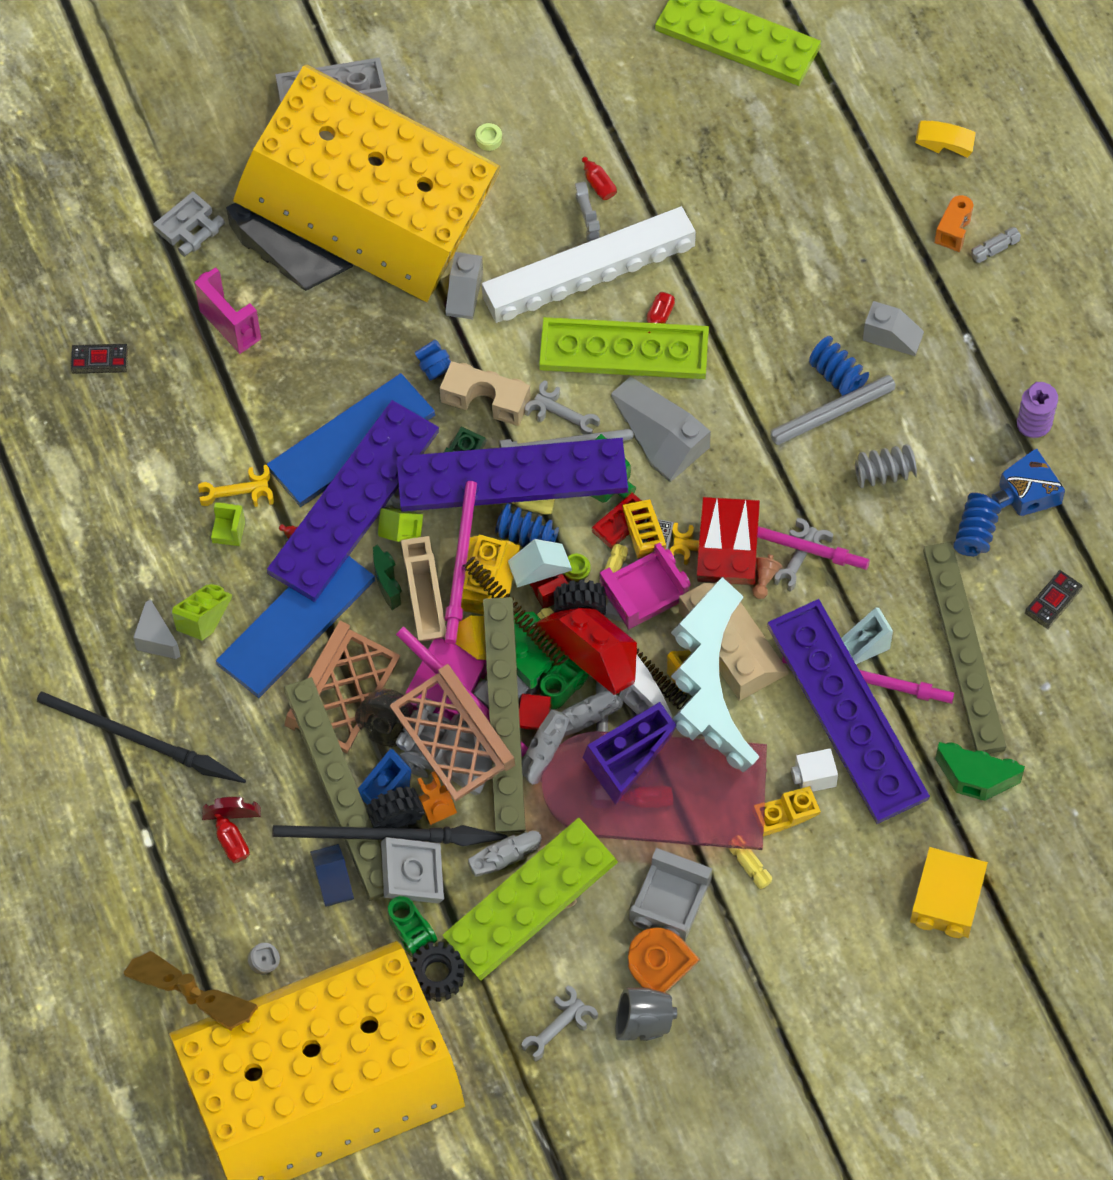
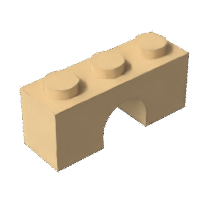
M451 361L440 386L441 403L467 410L470 402L475 397H491L494 400L492 404L493 419L519 426L525 413V406L530 401V385L519 379L502 377L493 371H482L473 368L467 363L459 364Z

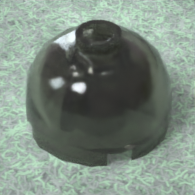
M385 688L371 692L356 709L355 719L360 730L362 731L365 727L371 733L368 738L380 745L396 747L397 738L400 733L405 731L390 705L404 695L398 691ZM410 702L399 708L402 714L409 718L414 711V707Z

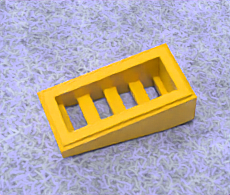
M648 499L623 505V512L637 559L653 553L654 545L659 542L666 550V542L651 500ZM646 508L647 513L632 515L631 511ZM649 519L647 523L638 525L635 523L638 520ZM648 528L652 529L651 532L639 534L638 531ZM654 537L655 541H650L646 543L642 542V539Z

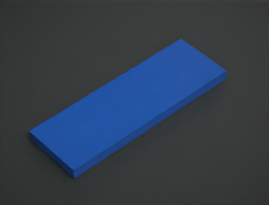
M400 373L267 463L270 473L295 502L302 507L326 490L391 400L426 420L435 416V410Z
M348 556L316 602L288 587L216 659V665L257 698H260L375 581V576Z

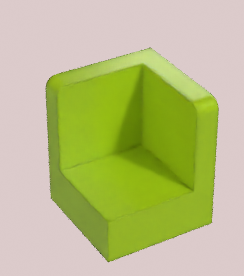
M215 502V522L211 535L212 543L240 546L245 526L243 507L241 505Z
M381 508L378 536L396 542L421 537L423 514L413 511L401 512V509Z

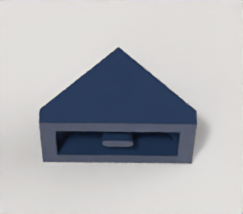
M339 844L311 851L310 854L325 907L353 900L354 896Z

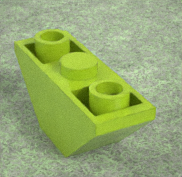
M214 584L205 585L173 607L172 615L176 631L203 641L214 633L231 601L232 594L225 592L221 586Z

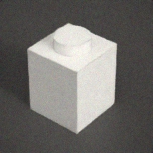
M831 748L796 755L795 767H791L794 784H799L800 788L810 786L812 792L836 787L838 773Z

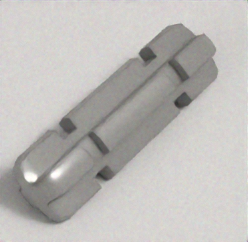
M1011 227L1005 230V234L1000 233L983 242V246L979 244L972 248L971 256L976 263H980L987 259L986 256L991 257L1008 248V244L1014 245L1019 242L1021 234L1016 227Z
M417 704L418 710H414L410 718L417 719L420 704ZM424 705L421 720L428 721L427 716H431L436 707ZM409 723L411 727L415 730L416 724ZM420 725L418 737L424 729V725ZM403 728L405 732L400 733L396 744L401 750L409 752L415 743L405 728Z

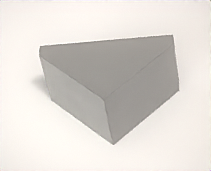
M151 600L145 602L133 637L136 649L173 659L181 657L176 640Z

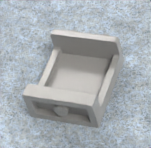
M656 848L652 856V865L635 905L631 906L629 921L642 930L650 928L672 930L685 942L711 882L712 868Z

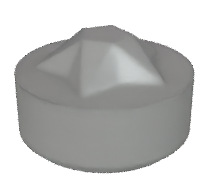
M269 943L256 945L248 954L250 968L255 973L261 975L269 974L275 970L280 961L278 950Z

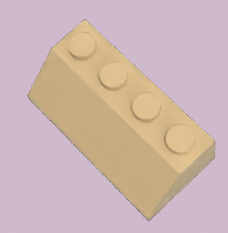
M703 583L679 596V613L683 619L716 583ZM741 602L731 614L723 633L719 652L720 673L739 701L789 674V671Z

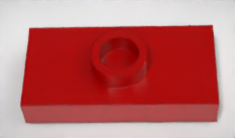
M632 492L592 527V533L612 550L615 544H619L630 534L622 506L642 500ZM646 508L631 511L633 516L647 513ZM645 519L635 521L636 525L642 524Z

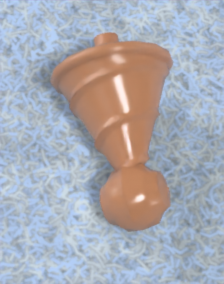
M768 554L767 558H756L759 585L753 588V595L758 599H764L768 595L766 585L782 569V565L773 560L774 556Z

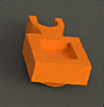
M435 772L431 773L433 781L428 785H425L421 778L417 779L422 791L425 793L419 796V799L430 825L457 813L450 793L444 785L441 786Z

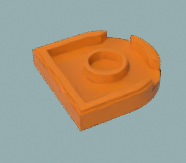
M666 928L646 929L640 932L629 946L628 967L632 976L643 988H650L664 993L700 961V958L678 934Z

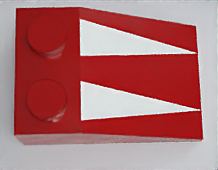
M703 497L697 566L698 582L717 583L723 577L729 584L755 585L760 500Z

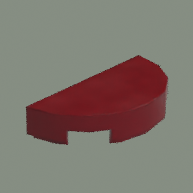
M243 797L217 798L214 800L213 805L205 804L203 806L202 820L217 819L214 816L215 814H220L226 819L261 817V807L255 801L252 804L244 803Z

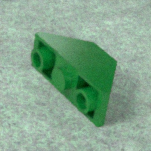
M939 742L935 760L956 793L983 801L1020 784L1025 766L1020 765L1015 760L998 759L991 757L987 752L980 750L970 751L952 742L946 744Z

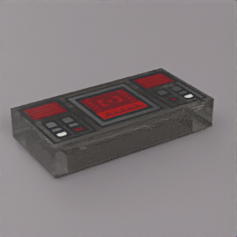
M127 344L72 345V374L127 372Z
M1059 570L1026 608L1025 614L1046 629H1049L1081 592L1083 585Z

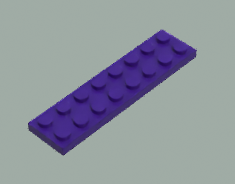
M391 400L269 565L267 574L316 602L378 517L381 508L386 506L398 489L397 456L423 454L439 433V427Z
M623 438L397 456L401 512L463 507L465 484L467 481L477 483L474 506L628 493Z
M817 599L767 623L768 630L876 824L928 801L930 798L928 791L821 601Z

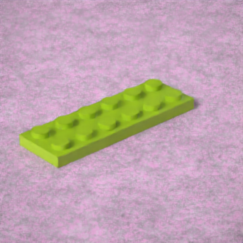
M669 0L655 24V31L797 86H800L821 47V41L716 0Z
M543 317L539 369L543 371L706 379L709 326Z
M577 818L442 936L453 946L455 951L460 953V957L480 980H483L614 867L618 861L580 818Z

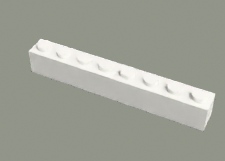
M681 206L483 282V299L495 323L503 320L508 321L523 312L537 310L542 305L552 301H560L567 295L578 291H586L598 283L612 281L617 276L627 272H635L647 264L661 262L666 257L678 252L684 253L695 246L696 231Z

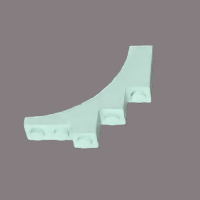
M722 577L671 632L680 646L692 652L671 676L682 691L692 696L673 717V721L677 725L676 729L692 741L699 734H702L707 744L714 749H718L732 767L744 772L756 762L759 755L744 740L732 721L723 699L719 678V652L723 633L731 614L741 602L743 596Z

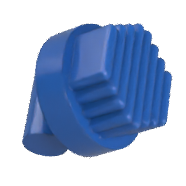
M436 339L415 351L416 357L421 362L419 367L422 372L426 373L430 381L447 372L451 363L450 356L446 349H441Z

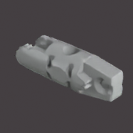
M604 690V692L592 695L566 708L562 713L570 720L564 736L579 732L603 720L604 717L620 709L623 700L620 696L613 695L610 691Z
M556 710L549 712L536 732L522 760L523 776L532 785L538 784L540 779H542L563 739L570 719L562 712Z
M532 830L517 837L512 835L486 847L468 859L472 873L475 877L499 871L525 859L524 856L536 851L540 847L542 842L541 834Z

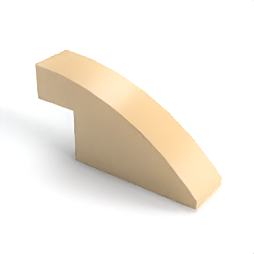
M425 536L401 540L418 641L445 638L446 626L430 538Z

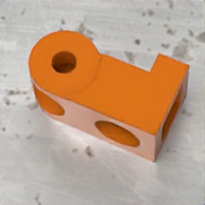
M959 195L952 198L937 227L934 243L957 252L961 251L966 230L963 227L970 223L974 206L973 201L969 197Z

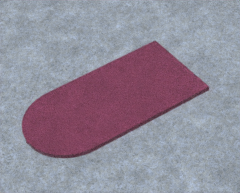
M587 732L567 739L559 745L552 760L544 767L540 781L542 782V793L545 803L552 815L565 827H568L577 818H580L597 838L763 850L767 744L748 743L759 755V758L751 767L742 772L732 767L727 762L726 757L718 749L709 746L705 739H694L692 741L690 738L671 737L616 805L582 758L587 745L608 732Z

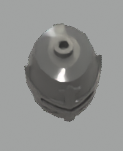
M650 988L624 989L617 1008L616 1039L633 1041L639 1037L640 1041H648L668 1034L672 1026V1020L677 1018V1008L672 1006L671 995Z

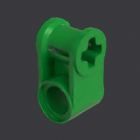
M564 654V655L557 661V663L560 662L561 660H563V659L566 657V655ZM568 658L564 663L554 666L543 677L540 684V696L551 697V709H559L576 690L585 684L590 675ZM550 689H556L559 692L551 694L547 691Z
M398 896L390 901L388 905L389 923L411 957L420 947L430 942L434 944L438 941L428 921L422 917L409 898ZM404 909L409 912V915L405 918H398L394 913L397 910Z

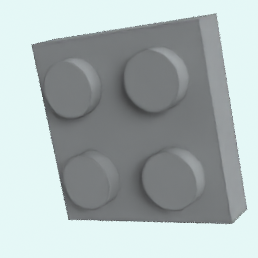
M460 714L453 716L450 725L458 726ZM463 720V725H462V727H467V728H469V727L467 726V724L465 723V721ZM446 729L440 744L454 746L457 731ZM461 732L458 747L475 749L477 739L474 734ZM480 744L479 750H480V751H485V750L483 749V747L481 746V744ZM436 748L434 760L437 764L450 766L453 751ZM457 752L454 767L471 769L473 755ZM477 756L475 771L487 772L492 769V760L489 757ZM442 770L445 776L448 777L449 771ZM452 773L451 780L462 788L468 784V774ZM473 776L472 781L477 779L479 776ZM485 783L470 793L474 796L479 795Z
M387 837L381 841L384 898L393 899L398 896H405L411 901L440 903L444 900L440 843Z

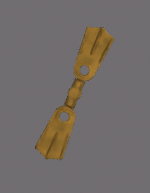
M152 951L132 959L123 972L126 977L141 983L152 985L165 991L177 990L181 992L188 1004H197L200 1010L230 1031L238 1025L246 1022L249 1023L253 1013L258 1009L255 1003L219 990L204 992L198 988L192 974L183 975L180 970Z

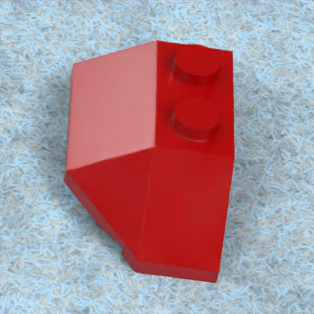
M576 608L554 612L538 621L537 626L533 628L535 630L541 626V630L538 633L545 630L543 637L548 634L549 638L547 640L553 639L551 644L557 643L556 648L561 647V652L565 651V655H569V658L613 695L635 683L637 642L598 610Z

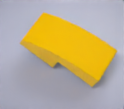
M921 120L918 123L915 143L936 153H940L943 148H946L968 158L973 152L976 132L949 123Z
M479 535L473 553L475 560L468 565L467 569L474 562L479 561V564L471 570V573L479 565H483V568L474 577L478 576L483 569H487V572L478 581L482 580L487 573H491V576L482 584H486L491 577H495V580L487 586L486 589H488L496 581L508 543ZM466 571L463 589L490 596L488 591H484V587H480V583H476V579H472V575H469L468 571Z
M810 786L783 793L781 799L753 806L752 814L762 837L803 823L819 815L821 812Z

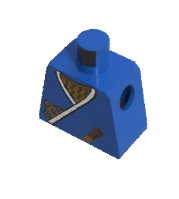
M1035 449L1001 474L999 483L1001 490L992 494V500L997 502L1001 509L1011 504L1019 516H1025L1062 504L1065 489L1038 449Z

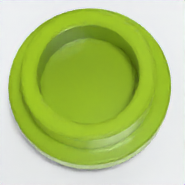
M575 553L569 555L568 560L572 571L563 573L564 576L571 581L586 579L591 571L589 560L582 554Z

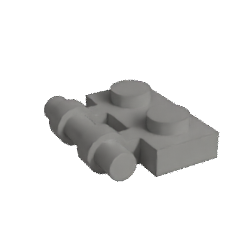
M191 192L158 219L153 226L154 230L172 246L181 239L184 244L178 248V251L185 257L191 251H197L201 247V243L209 236L214 237L219 232V228L225 224V221L219 215L211 221L208 216L212 214V207L195 192ZM197 225H200L202 229L195 235H192L190 231Z

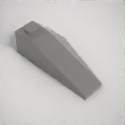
M631 376L611 393V397L625 422H628L636 441L643 448L648 462L669 482H672L710 448L711 431L693 415Z

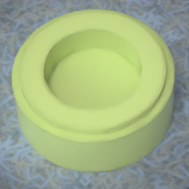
M492 123L479 126L475 132L477 146L486 151L497 149L502 143L501 129Z

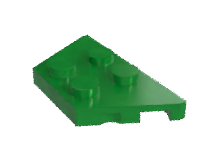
M531 611L525 612L517 622L521 621L526 614H530L529 618L521 625H525L529 619L534 618L533 622L526 627L525 630H527L533 623L541 619ZM514 620L517 676L530 689H533L537 685V678L542 672L547 673L554 661H550V657H546V653H542V649H538V645H535L534 641L530 640V637L526 635L527 632H523V628H519V624H515ZM543 636L540 637L537 642L541 641L543 639ZM548 640L544 641L541 646L545 645ZM553 644L548 645L544 651L548 650ZM555 647L548 655L552 654L557 648ZM561 651L555 654L552 659L556 658L561 653Z

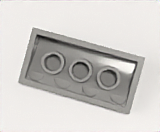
M380 57L315 68L389 107L388 92ZM300 70L275 74L280 104Z

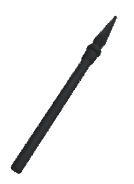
M43 691L37 697V702L172 757L173 760L185 764L188 768L193 767L202 775L246 783L245 779L208 755H199L195 751L173 746Z
M273 825L272 828L273 837L384 840L387 837L434 843L443 842L444 844L454 843L462 847L508 838L505 834L465 825L455 828L444 827L443 829L442 827L407 829Z

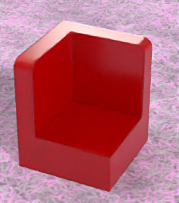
M563 574L530 583L529 585L542 608H547L554 605L555 588L557 586L561 587L562 583H568Z
M522 694L519 709L520 728L538 730L551 711V697Z

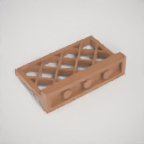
M340 620L308 678H313L319 695L322 691L335 689L338 701L326 704L324 708L329 710L341 707L345 720L331 723L333 729L347 725L350 734L347 742L344 743L338 740L342 752L347 754L401 655L350 630V625ZM353 640L362 645L365 654L350 657L347 650L350 641ZM344 653L345 659L340 660ZM382 655L391 660L387 668L375 670L372 657ZM367 659L371 672L356 676L352 663ZM347 664L351 678L337 681L333 672L334 669ZM383 675L379 682L378 676ZM329 678H331L332 683L327 684ZM373 678L376 685L375 691L362 694L358 681ZM354 683L358 696L343 700L339 686ZM370 698L368 704L366 705L365 700ZM360 701L363 713L360 716L349 718L345 705ZM290 708L286 715L284 726L295 731L299 727ZM352 723H356L354 729L352 728Z
M446 664L438 670V674L392 703L390 708L456 802L503 770L506 772L514 767L515 760L449 664ZM438 683L444 691L442 702L425 700L427 690ZM447 697L449 698L452 704L446 703ZM409 702L420 704L417 719L405 717L399 708ZM424 705L440 708L438 722L421 720ZM445 709L458 711L460 714L458 726L442 723ZM463 720L465 721V723L467 724V726H468L469 728H467V727H462V725H463ZM409 723L416 724L415 730L411 727ZM420 725L436 727L433 742L420 740L418 737ZM440 729L457 731L454 746L438 743ZM461 732L474 734L477 739L475 749L458 747ZM480 744H481V746L483 747V749H484L485 751H480V750H479ZM426 747H432L431 754ZM436 748L453 751L450 766L436 763L434 760ZM457 752L473 755L471 769L454 767ZM477 756L489 757L495 764V767L487 772L475 771ZM442 770L449 771L448 777L445 776ZM453 772L469 775L468 784L459 791H456L451 784ZM473 776H479L477 779L472 781Z

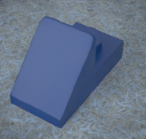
M390 749L358 787L362 800L368 805L373 798L378 799V795L381 793L385 795L391 789L395 791L398 787L402 789L410 787L411 768L393 749Z

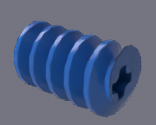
M827 336L812 351L809 358L810 365L816 368L819 374L824 375L826 381L832 382V386L835 389H839L842 396L863 387L869 378V372L861 374L863 366L858 364L853 367L856 359L850 357L846 360L848 352L846 350L839 352L841 345L839 343L831 345L833 337Z
M970 493L967 497L968 501L965 503V511L962 513V521L959 524V531L956 534V540L953 545L954 549L961 555L974 557L979 553L990 551L988 543L993 540L991 533H994L996 530L994 524L999 520L997 514L1001 512V506L987 495L981 493Z
M507 503L498 518L495 533H499L501 539H506L509 536V541L513 543L519 541L520 546L523 548L534 539L555 542L558 536L559 527L555 530L552 529L553 520H549L543 526L542 516L539 515L533 522L531 521L532 512L529 511L523 518L521 517L522 508L518 507L514 513H511L510 503Z

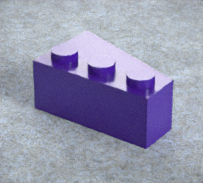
M661 702L613 729L586 747L582 758L615 805L673 735L677 725Z

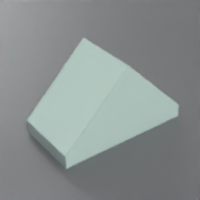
M534 539L508 560V565L517 587L572 571L563 544Z
M875 608L841 639L855 664H858L889 650L893 630L880 608Z

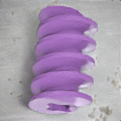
M1035 382L1022 395L1017 427L1027 437H1042L1050 431L1053 425L1058 394L1050 384Z

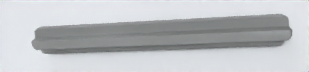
M886 375L772 429L770 436L776 445H780L893 391L896 385L895 381L890 375Z

